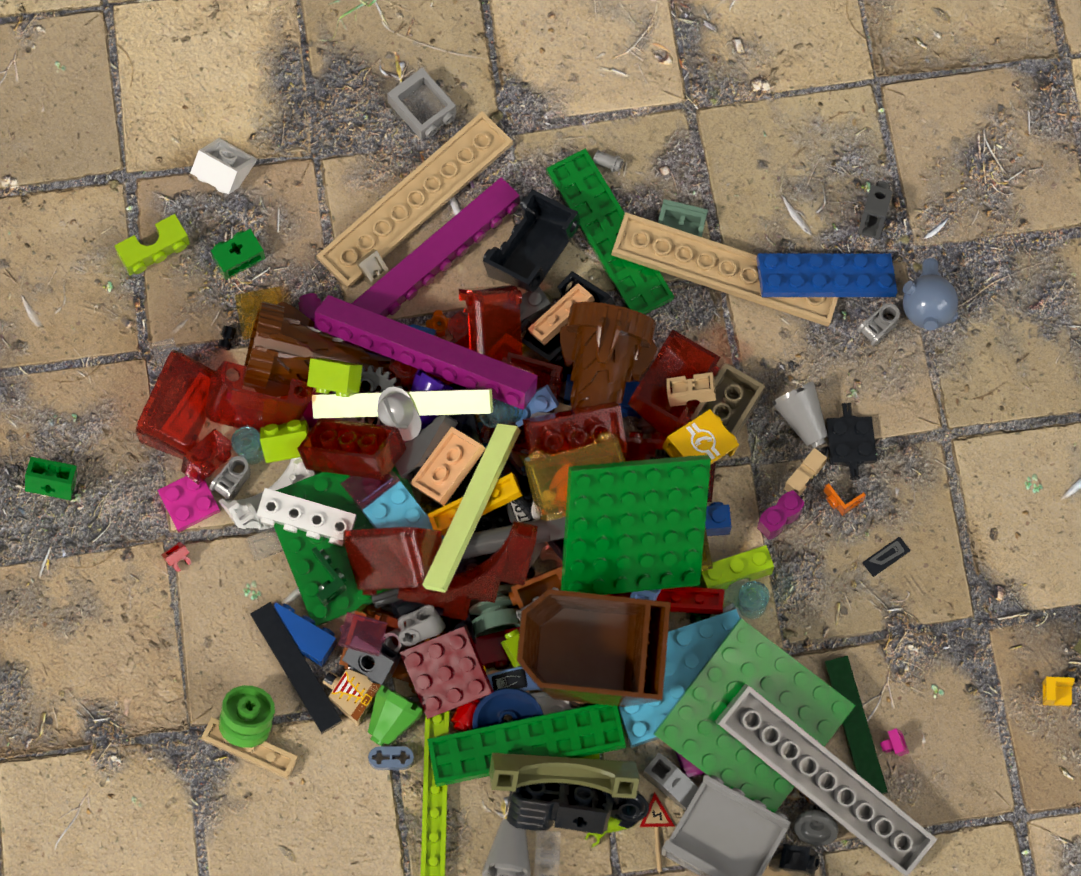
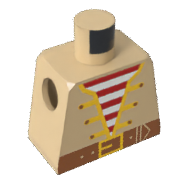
M346 669L341 678L330 671L323 680V684L332 689L329 695L331 703L354 724L359 726L374 704L376 693L381 685L371 682L367 676L350 669Z

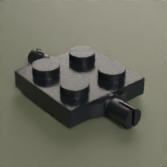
M842 403L843 416L840 418H826L825 420L828 435L830 465L849 467L850 480L860 479L858 466L876 463L877 461L872 416H852L851 403Z

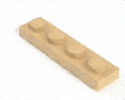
M211 717L201 737L202 741L287 780L298 760V756L265 741L261 745L252 748L238 747L230 744L223 738L219 730V720Z

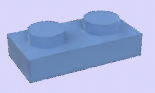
M547 384L536 390L535 395L524 410L508 405L506 408L516 425L520 427L529 421L532 414L537 412L547 413L558 407L559 403Z

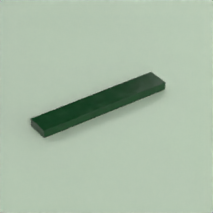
M844 656L825 661L824 665L831 687L856 705L842 723L855 771L882 795L887 794L888 790L849 658Z

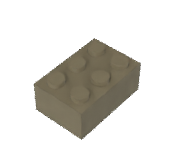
M725 363L715 378L716 401L701 402L689 422L711 409L715 415L720 417L728 432H731L737 438L762 398L765 385Z

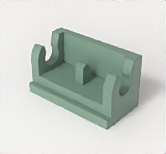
M664 199L658 223L702 237L708 209Z

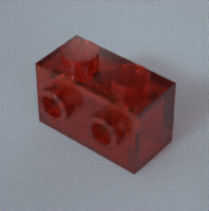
M213 429L184 455L181 472L199 485L206 478L210 477L221 464L229 460L232 454L230 452L232 442L218 430Z

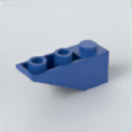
M275 603L276 612L302 655L323 667L338 644L336 637H334L335 633L326 627L320 629L315 626V621L308 616H298L294 613L295 610L285 603L282 606Z

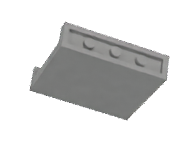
M705 775L702 784L674 832L662 847L661 854L699 876H762L786 835L791 822L787 821L788 818L784 814L777 811L773 813L766 809V805L756 799L752 801L746 798L741 790L734 787L730 789L723 785L724 782L718 777Z

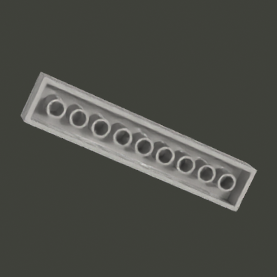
M745 684L715 722L904 876H909L937 841L932 834L749 685Z

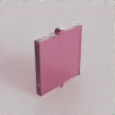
M347 612L344 625L340 627L342 633L338 646L379 657L382 643L386 641L384 635L388 623Z

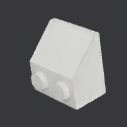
M218 138L198 151L190 173L195 175L198 180L216 187L219 192L229 195L240 187L257 159Z

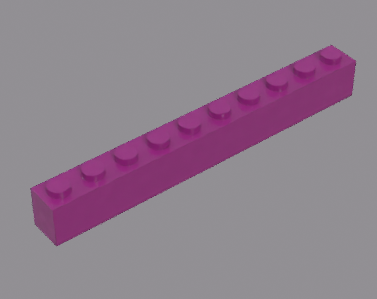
M500 177L351 304L387 317L389 314L394 315L399 311L402 303L406 300H412L417 295L418 290L422 286H428L434 281L435 275L440 271H446L452 265V261L455 258L464 256L474 242L479 243L485 237L488 230L497 228L508 213L510 215L519 208L520 195Z
M328 295L315 311V329L468 389H492V398L524 410L536 393L538 376L333 296Z

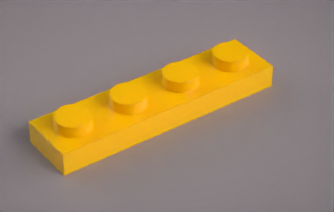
M513 473L498 479L482 515L523 496ZM463 497L428 514L433 531L437 537L447 533Z

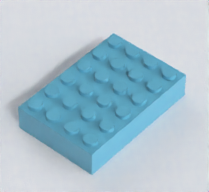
M737 609L668 632L662 701L629 707L618 706L631 748L659 739L653 733L740 619Z

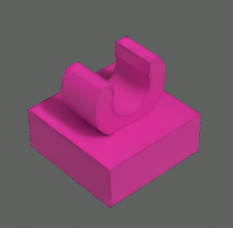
M897 728L888 731L889 740L880 742L882 751L885 753L895 751V754L899 756L909 754L903 733Z

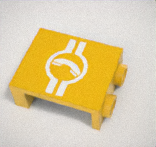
M709 409L669 435L662 447L671 458L709 455L711 464H713L726 454L730 457L734 455L739 444L734 434L728 432L724 427L720 417Z

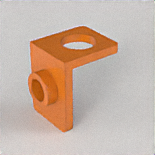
M829 483L824 488L829 505L833 509L837 508L842 516L861 504L866 497V494L863 492L845 505Z

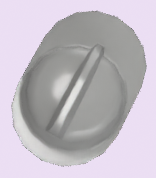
M395 386L385 389L378 398L377 413L379 419L385 424L391 435L398 440H413L420 433L422 422L409 394L402 388Z

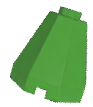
M381 685L376 693L368 733L372 735L370 740L380 746H383L384 743L390 745L421 718L424 713L423 708L418 707L419 705L398 692H392L389 690V687Z

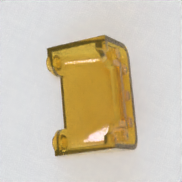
M601 433L598 435V439L594 441V444L549 455L543 454V451L540 450L531 452L529 457L523 458L536 513L543 520L549 521L566 517L569 466L626 462L618 436L615 433Z

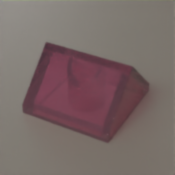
M376 456L342 482L341 485L363 513L364 508L396 485L400 479L379 456Z

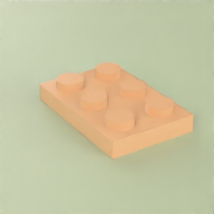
M451 427L410 484L444 506L486 448Z

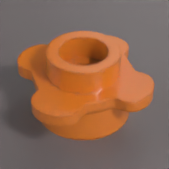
M436 310L433 313L434 316L426 321V327L436 330L438 337H443L446 329L452 327L453 320L444 316L441 310Z

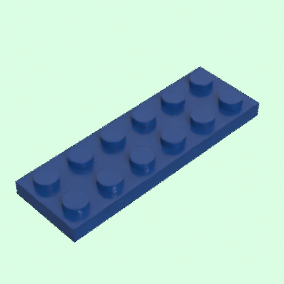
M758 253L756 257L762 297H896L897 295L891 254Z

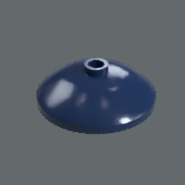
M507 687L494 690L492 694L484 696L475 708L472 724L473 729L542 716L544 714L540 704L531 694L518 688ZM510 714L512 719L505 720L504 716Z

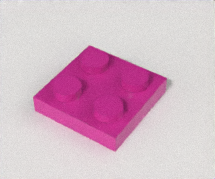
M200 470L157 490L178 533L220 512Z

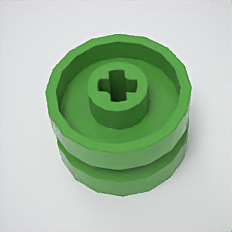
M242 685L230 690L222 702L219 718V730L223 738L230 744L238 747L252 748L261 745L268 739L275 714L273 699L266 691L255 686Z

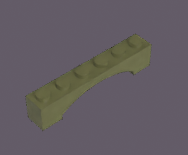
M492 753L489 769L491 790L516 791L518 787L537 783H569L595 788L611 794L612 797L636 799L640 779L637 764L632 761Z

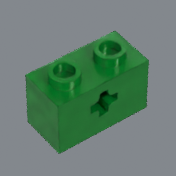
M251 229L239 231L232 239L226 242H219L210 250L212 258L225 280L266 259L264 250Z
M30 457L25 473V492L71 501L76 485L77 466Z

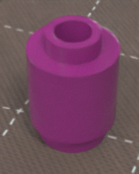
M315 293L304 294L299 298V311L315 322V311L321 305V300Z

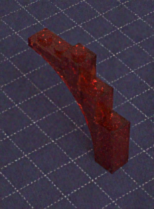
M514 521L510 533L502 546L480 565L454 575L446 593L425 589L422 585L425 579L401 576L397 598L408 602L443 608L442 616L466 620L471 598L495 603L500 581L525 585L536 543L538 526Z

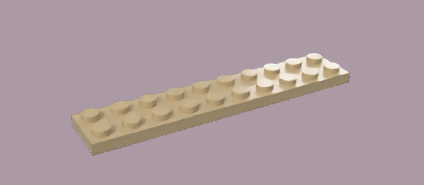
M483 111L480 112L317 254V259L349 289L364 276L356 264L359 259L372 249L377 250L382 259L386 257L513 145V140Z
M626 212L611 254L612 256L827 327L831 323L838 297H762L756 261L757 255Z

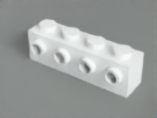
M264 488L257 511V517L261 519L260 523L274 526L275 523L284 525V530L293 533L301 530L307 532V537L317 540L322 536L328 538L329 543L337 546H342L343 543L349 544L357 518L356 514Z

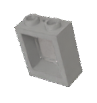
M423 68L387 93L388 103L421 141L426 137H432L436 134L439 127L443 124L451 123L456 117V105Z

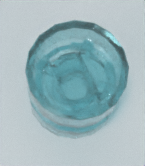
M492 398L493 413L479 414L482 423L492 428L496 427L498 423L507 425L518 422L522 417L523 410Z
M249 426L241 427L235 431L231 443L236 454L244 457L248 464H257L262 461L264 454L259 432Z
M758 581L747 582L741 587L737 598V607H739L742 616L755 619L764 614L770 596L767 587Z

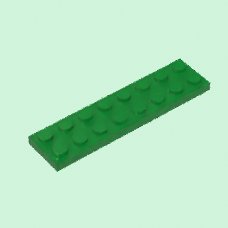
M586 148L547 167L546 172L566 206L578 212L580 217L579 228L628 309L647 314L674 300V295L660 271L611 255L625 213Z
M602 704L427 739L436 787L488 777L492 753L580 758L626 748L618 706Z

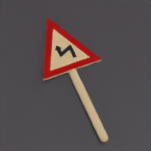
M654 792L649 804V812L643 818L639 828L655 829L657 871L662 872L659 827L675 826Z

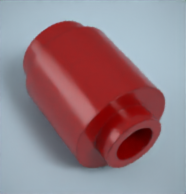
M479 700L471 701L457 708L451 720L456 730L460 732L473 730V714L477 704L480 702Z

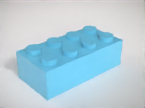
M401 481L363 509V514L404 566L402 552L406 551V546L444 539L443 535L440 537L435 535L429 517ZM409 565L405 566L420 587H423L422 584L431 566L412 570Z

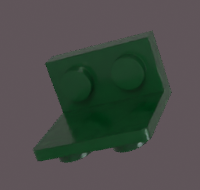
M314 547L312 549L314 556L334 580L333 582L327 580L318 587L319 592L316 595L322 605L326 606L346 590L345 582L347 580L338 567L334 570L330 566L332 561L325 550L319 551Z

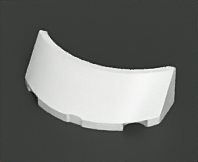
M307 458L291 459L281 477L268 489L276 491L314 476L315 473ZM263 492L245 499L227 500L222 498L219 500V503L238 528H258L263 530L274 527L260 523L261 519L257 517Z

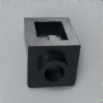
M783 844L779 868L814 876L815 870L818 869L820 863L819 854L809 847Z

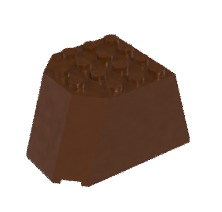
M548 589L521 611L517 662L535 684L554 700L621 707L662 701L671 602Z

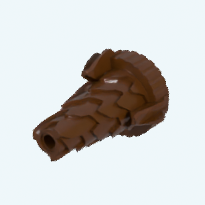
M261 301L248 346L241 385L254 388L259 397L263 398L288 396L299 393L300 386L298 384L307 386L310 358H326L359 364L365 367L366 372L369 365L374 366L375 372L379 367H383V375L389 371L391 358L364 351L360 347L343 342L338 337L321 333L320 330L315 329L314 321L288 303L280 302L275 305ZM366 380L363 381L361 387L371 390L370 383ZM380 385L377 387L376 391L381 390Z
M576 302L571 305L568 322L560 329V343L566 368L572 369L570 380L574 381L570 398L572 409L569 419L572 427L568 445H571V447L585 453H604L610 423L615 418L618 403L621 404L623 401L626 383L631 381L638 382L657 352V346L652 340L656 322L651 317L635 310L606 303Z

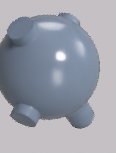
M933 258L925 259L922 263V274L915 280L906 282L903 287V308L906 316L914 325L931 331L956 321L958 317V295L954 286L939 274L938 261Z

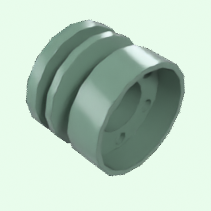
M511 585L487 587L475 591L466 597L467 605L470 606V615L478 616L472 621L475 638L520 627V621L516 615L518 609L512 608L514 606L508 594L512 591Z

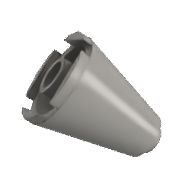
M813 381L772 401L773 406L806 446L812 445L815 448L825 443L824 438L828 435L816 386Z
M507 819L501 821L484 864L482 876H531L525 829L515 828Z

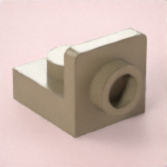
M372 249L356 262L364 275L363 279L371 285H374L390 271L375 249Z

